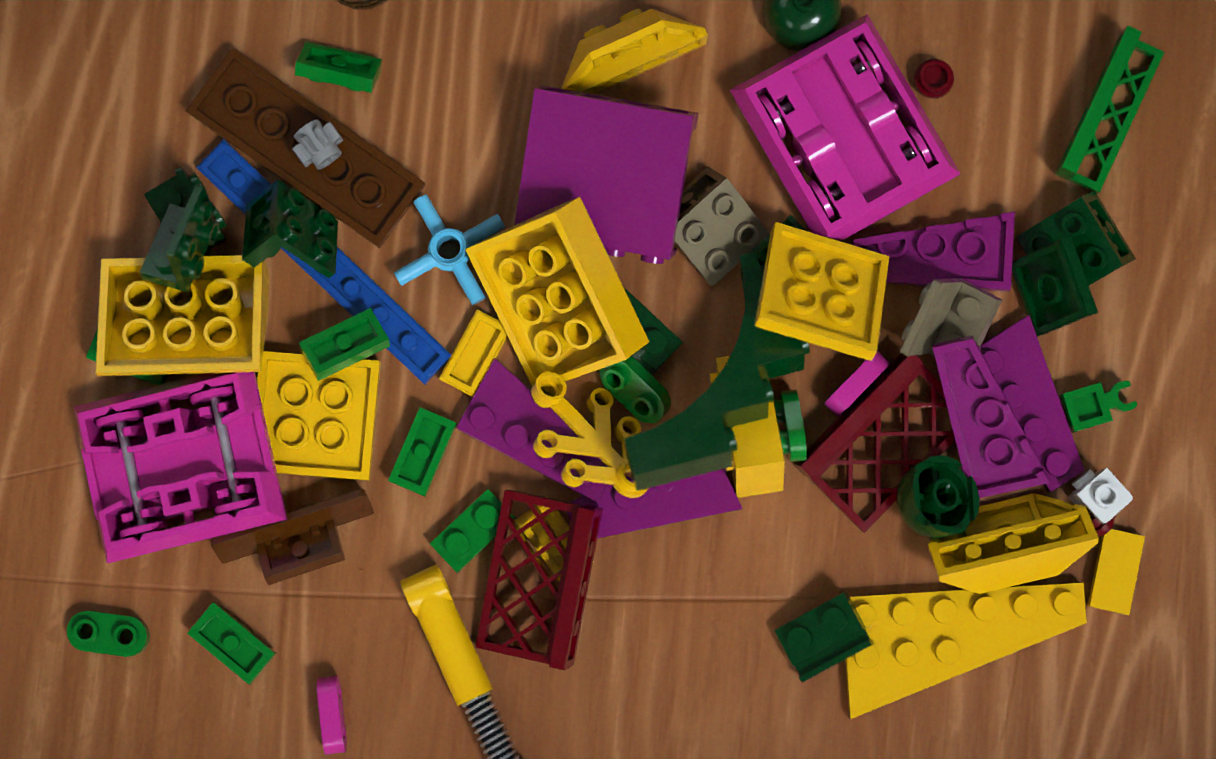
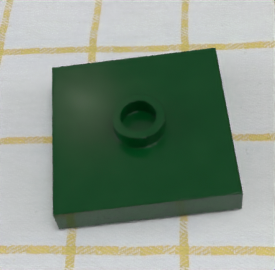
M1071 237L1060 239L1012 261V273L1037 337L1098 313Z

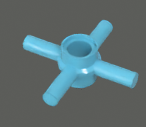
M428 195L419 197L413 203L432 234L428 244V253L394 272L396 278L402 286L434 267L443 271H453L471 305L479 303L486 297L466 264L469 256L465 249L504 229L505 225L499 215L496 214L464 233L454 228H446ZM451 240L459 243L460 252L455 258L444 259L439 255V248L444 242Z

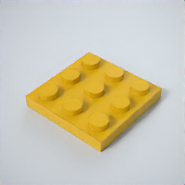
M775 222L769 238L755 327L872 361L877 353L889 256Z
M263 351L261 372H258L257 384L277 474L370 481L381 370L380 361L363 359L318 381L303 354Z

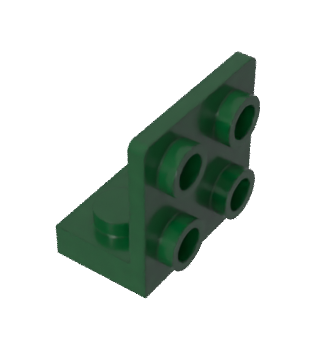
M277 179L246 204L242 260L255 268L266 258L275 256L282 247L327 278H330L336 273L338 221L330 212L321 209L305 198L300 191L289 187Z
M195 185L185 208L169 204L140 270L143 280L188 292L193 279L197 280L201 276L204 267L203 256L208 244H214L219 232V223L216 221L212 210L213 206L209 201L205 186Z
M1096 191L1081 196L1017 237L1026 255L1060 239L1071 237L1089 286L1136 259Z

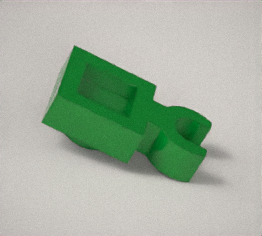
M1120 381L1114 384L1107 393H1104L1100 382L1061 394L1060 398L1071 432L1074 433L1113 421L1110 409L1118 412H1127L1138 406L1136 401L1125 404L1118 398V393L1121 389L1131 386L1130 381Z

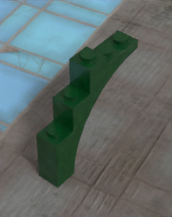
M756 252L740 255V276L745 297V312L738 340L723 370L709 388L684 411L655 428L624 438L626 456L636 491L732 467V451L737 450L732 427L768 418V403L774 402L769 379L804 370V357L810 353L808 342L755 327L765 264L759 265Z

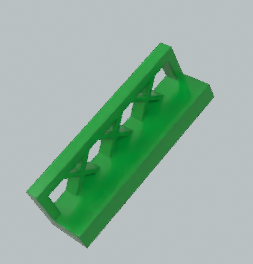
M1127 26L1119 35L1055 172V175L1091 192L1096 191L1097 194L1100 193L1165 53L1140 41L1139 38L1142 32L1131 26ZM1134 50L1152 58L1146 71L1132 76L1128 62ZM1142 79L1137 89L1134 81ZM1127 84L1133 100L1130 106L1116 111L1111 98L1116 87ZM1126 113L1124 120L1121 124L1118 116ZM1111 119L1117 135L1114 141L1099 146L1095 136L1096 130L1100 122ZM1110 148L1106 158L1104 159L1102 151ZM1095 154L1100 166V171L1095 181L1077 173L1083 158Z

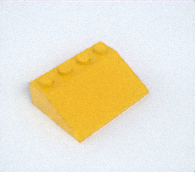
M580 197L544 211L465 249L532 386L537 377L544 372H554L560 375L564 381H568L626 360L649 343L647 335Z
M242 255L203 256L204 267L201 276L197 280L193 279L189 291L184 292L143 280L140 270L146 258L101 259L96 375L261 372L269 310V270L265 260L254 268L242 260Z

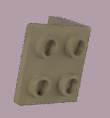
M707 167L683 189L675 243L706 282L713 286L740 262V255L750 253L769 235V232L725 176Z
M961 278L934 279L932 283L925 286L919 297L918 303L921 307L915 320H911L903 331L902 341L904 344L900 352L906 356L930 354L935 357L933 344L973 335L980 348L1002 299Z

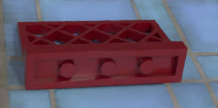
M901 353L807 449V459L793 463L863 533L896 501L899 483L895 487H881V464H901L902 479L905 472L908 471V464H917L931 456H940L955 441L953 428L950 431H936V407H947L942 384L922 365L923 361L917 355L906 356ZM918 376L929 385V403H909V385ZM936 393L945 403H936ZM901 394V403H893ZM901 407V431H881V414L887 408ZM909 407H929V431H908ZM874 422V431H865ZM859 436H874V459L853 460V443ZM881 436H901V459H881ZM908 436H929V452L922 459H908ZM936 436H944V437L936 444ZM846 451V460H837ZM874 464V488H853V465ZM831 465H846V488H831L820 476ZM836 493H846V503ZM853 493H874V509L862 520L853 511ZM881 493H888L881 501Z
M509 489L504 490L475 648L549 664L550 668L563 671L574 665L603 512L602 507L580 505ZM513 500L527 503L536 516L535 519L520 529L511 517ZM537 505L548 507L549 509L542 513ZM557 509L572 512L569 530L557 537L545 517ZM540 522L552 542L535 553L522 533ZM508 527H510L513 534L507 537ZM568 537L565 549L561 541ZM517 538L529 557L512 568L503 554L505 545ZM555 546L564 561L562 570L550 577L538 557ZM532 561L544 582L527 592L515 572ZM501 566L506 572L502 576H500ZM509 577L522 597L504 607L496 592L498 584ZM560 577L558 588L554 583V580ZM548 585L556 598L554 610L543 616L531 596ZM525 601L537 621L520 632L508 611ZM495 605V607L498 610V613L492 616L493 608ZM502 616L514 637L505 643L488 640L491 623ZM553 616L552 625L550 627L546 620ZM539 625L549 638L546 653L532 650L524 638L525 634ZM517 640L521 647L512 646L510 644Z

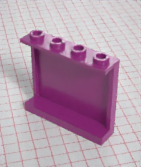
M544 85L534 88L514 226L553 207L580 197L608 255L624 257L625 252L641 254L640 260L654 264H663L664 259L670 260L677 248H674L692 132L697 127L699 112Z

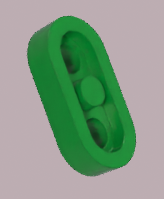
M632 356L600 369V379L604 387L638 420L644 423H656L670 410L671 398L668 391Z
M797 389L780 391V399L774 400L773 403L777 424L783 423L784 430H779L783 454H788L790 462L804 461L807 459L806 438Z
M82 611L74 615L67 626V637L71 645L85 652L123 657L136 656L146 649L150 640V632L146 623L133 616ZM86 623L90 624L93 628V634L88 639L81 635V627ZM124 629H129L133 633V639L129 644H124L120 639L121 632Z

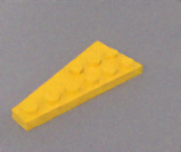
M1084 583L1007 587L982 594L969 590L850 597L866 627L865 629L870 639L875 644L845 660L849 719L1087 623Z

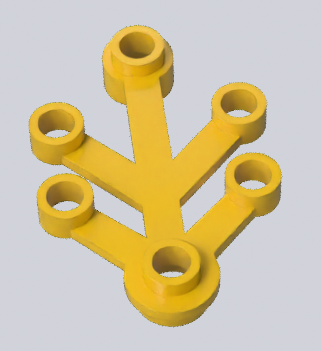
M554 372L540 374L531 388L534 402L543 408L551 407L579 438L557 435L554 431L544 430L539 433L533 443L534 451L543 458H550L556 452L598 457L607 466H590L579 459L568 461L561 472V477L564 483L570 487H579L584 481L611 484L618 493L628 498H638L644 495L649 488L636 491L635 484L625 477L628 476L633 479L626 456L624 438L641 432V425L638 420L626 416L621 418L614 428L616 439L622 443L621 457L611 446L610 408L614 402L612 394L604 388H596L588 397L586 404L589 411L593 413V428L564 398L567 389L564 379ZM542 390L549 392L551 396L546 395ZM595 398L603 400L605 405L598 404ZM622 426L630 428L633 434L626 433ZM542 440L550 442L553 448L544 446ZM570 469L578 471L580 477L573 476Z

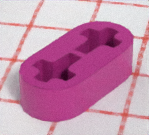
M877 351L872 361L866 360L824 404L839 417L891 363Z
M339 676L317 678V697L324 752L326 755L345 753L347 751V736Z

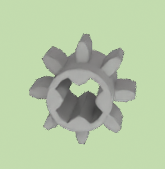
M318 119L313 120L299 129L294 135L298 145L293 147L292 150L305 167L313 163L317 170L323 169L342 154L337 145L343 142V139L331 122L323 126Z

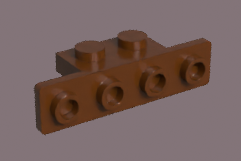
M364 489L345 491L335 498L317 504H306L296 511L287 513V520L218 536L210 541L221 563H228L258 553L264 578L268 585L346 560L337 526L370 516L374 513V510Z

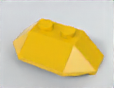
M635 9L620 18L621 22L614 26L606 28L605 25H600L584 34L585 39L580 40L562 89L597 94L706 45L708 34L704 27L655 9H649L643 13L641 9Z
M1033 493L979 506L977 517L969 523L966 530L954 536L932 539L928 543V549L939 581L982 594L1057 576L1097 545L1099 538L1086 506L1074 504L1073 506L1059 499Z

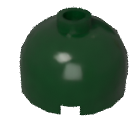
M764 0L763 17L767 32L778 44L790 50L805 49L835 32L841 19L842 4L841 0Z
M944 455L931 456L906 471L901 479L896 497L898 511L905 524L915 533L931 539L954 536L966 530L969 523L977 517L980 498L976 482L972 476H965L964 472L959 469L963 465L956 459Z

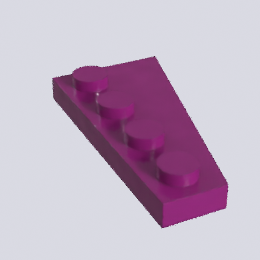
M1015 211L998 216L969 219L958 223L934 225L907 232L900 231L855 239L852 241V245L889 256L886 284L925 287L927 284L932 283L934 279L961 278L985 291L1009 292L1011 290Z
M1028 315L981 345L980 350L1049 477L1050 483L1043 484V486L1050 493L1083 472L1084 467L1032 321Z
M973 335L933 344V351L960 461L963 465L962 469L966 477L972 476L976 482L979 498L1050 483L1049 477Z
M494 359L457 425L458 431L598 504L608 484L584 481L579 487H570L562 480L561 472L567 462L572 459H579L590 466L607 467L605 463L598 457L556 452L550 458L540 457L533 448V443L540 432L551 430L557 435L579 437L550 407L543 408L538 406L533 400L531 390ZM542 440L544 446L553 448L550 442ZM570 469L573 476L580 477L578 471Z
M724 469L650 487L644 495L638 498L625 497L618 493L613 485L608 484L598 504L583 496L571 501V503L593 505L603 508L597 539L743 509ZM625 476L630 482L634 483L632 478ZM567 512L569 519L571 521L572 512Z

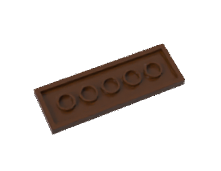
M234 48L230 49L186 109V112L289 186L300 191L316 205L330 212L336 219L379 249L426 186L425 182ZM317 119L323 126L331 122L343 139V142L337 145L342 154L333 163L320 170H317L313 163L305 167L292 150L293 147L298 145L294 138L296 132L309 122Z

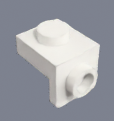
M1108 468L1098 470L1095 473L1088 469L1072 483L1076 490L1068 496L1074 504L1086 506L1102 524L1111 520L1133 499V496Z

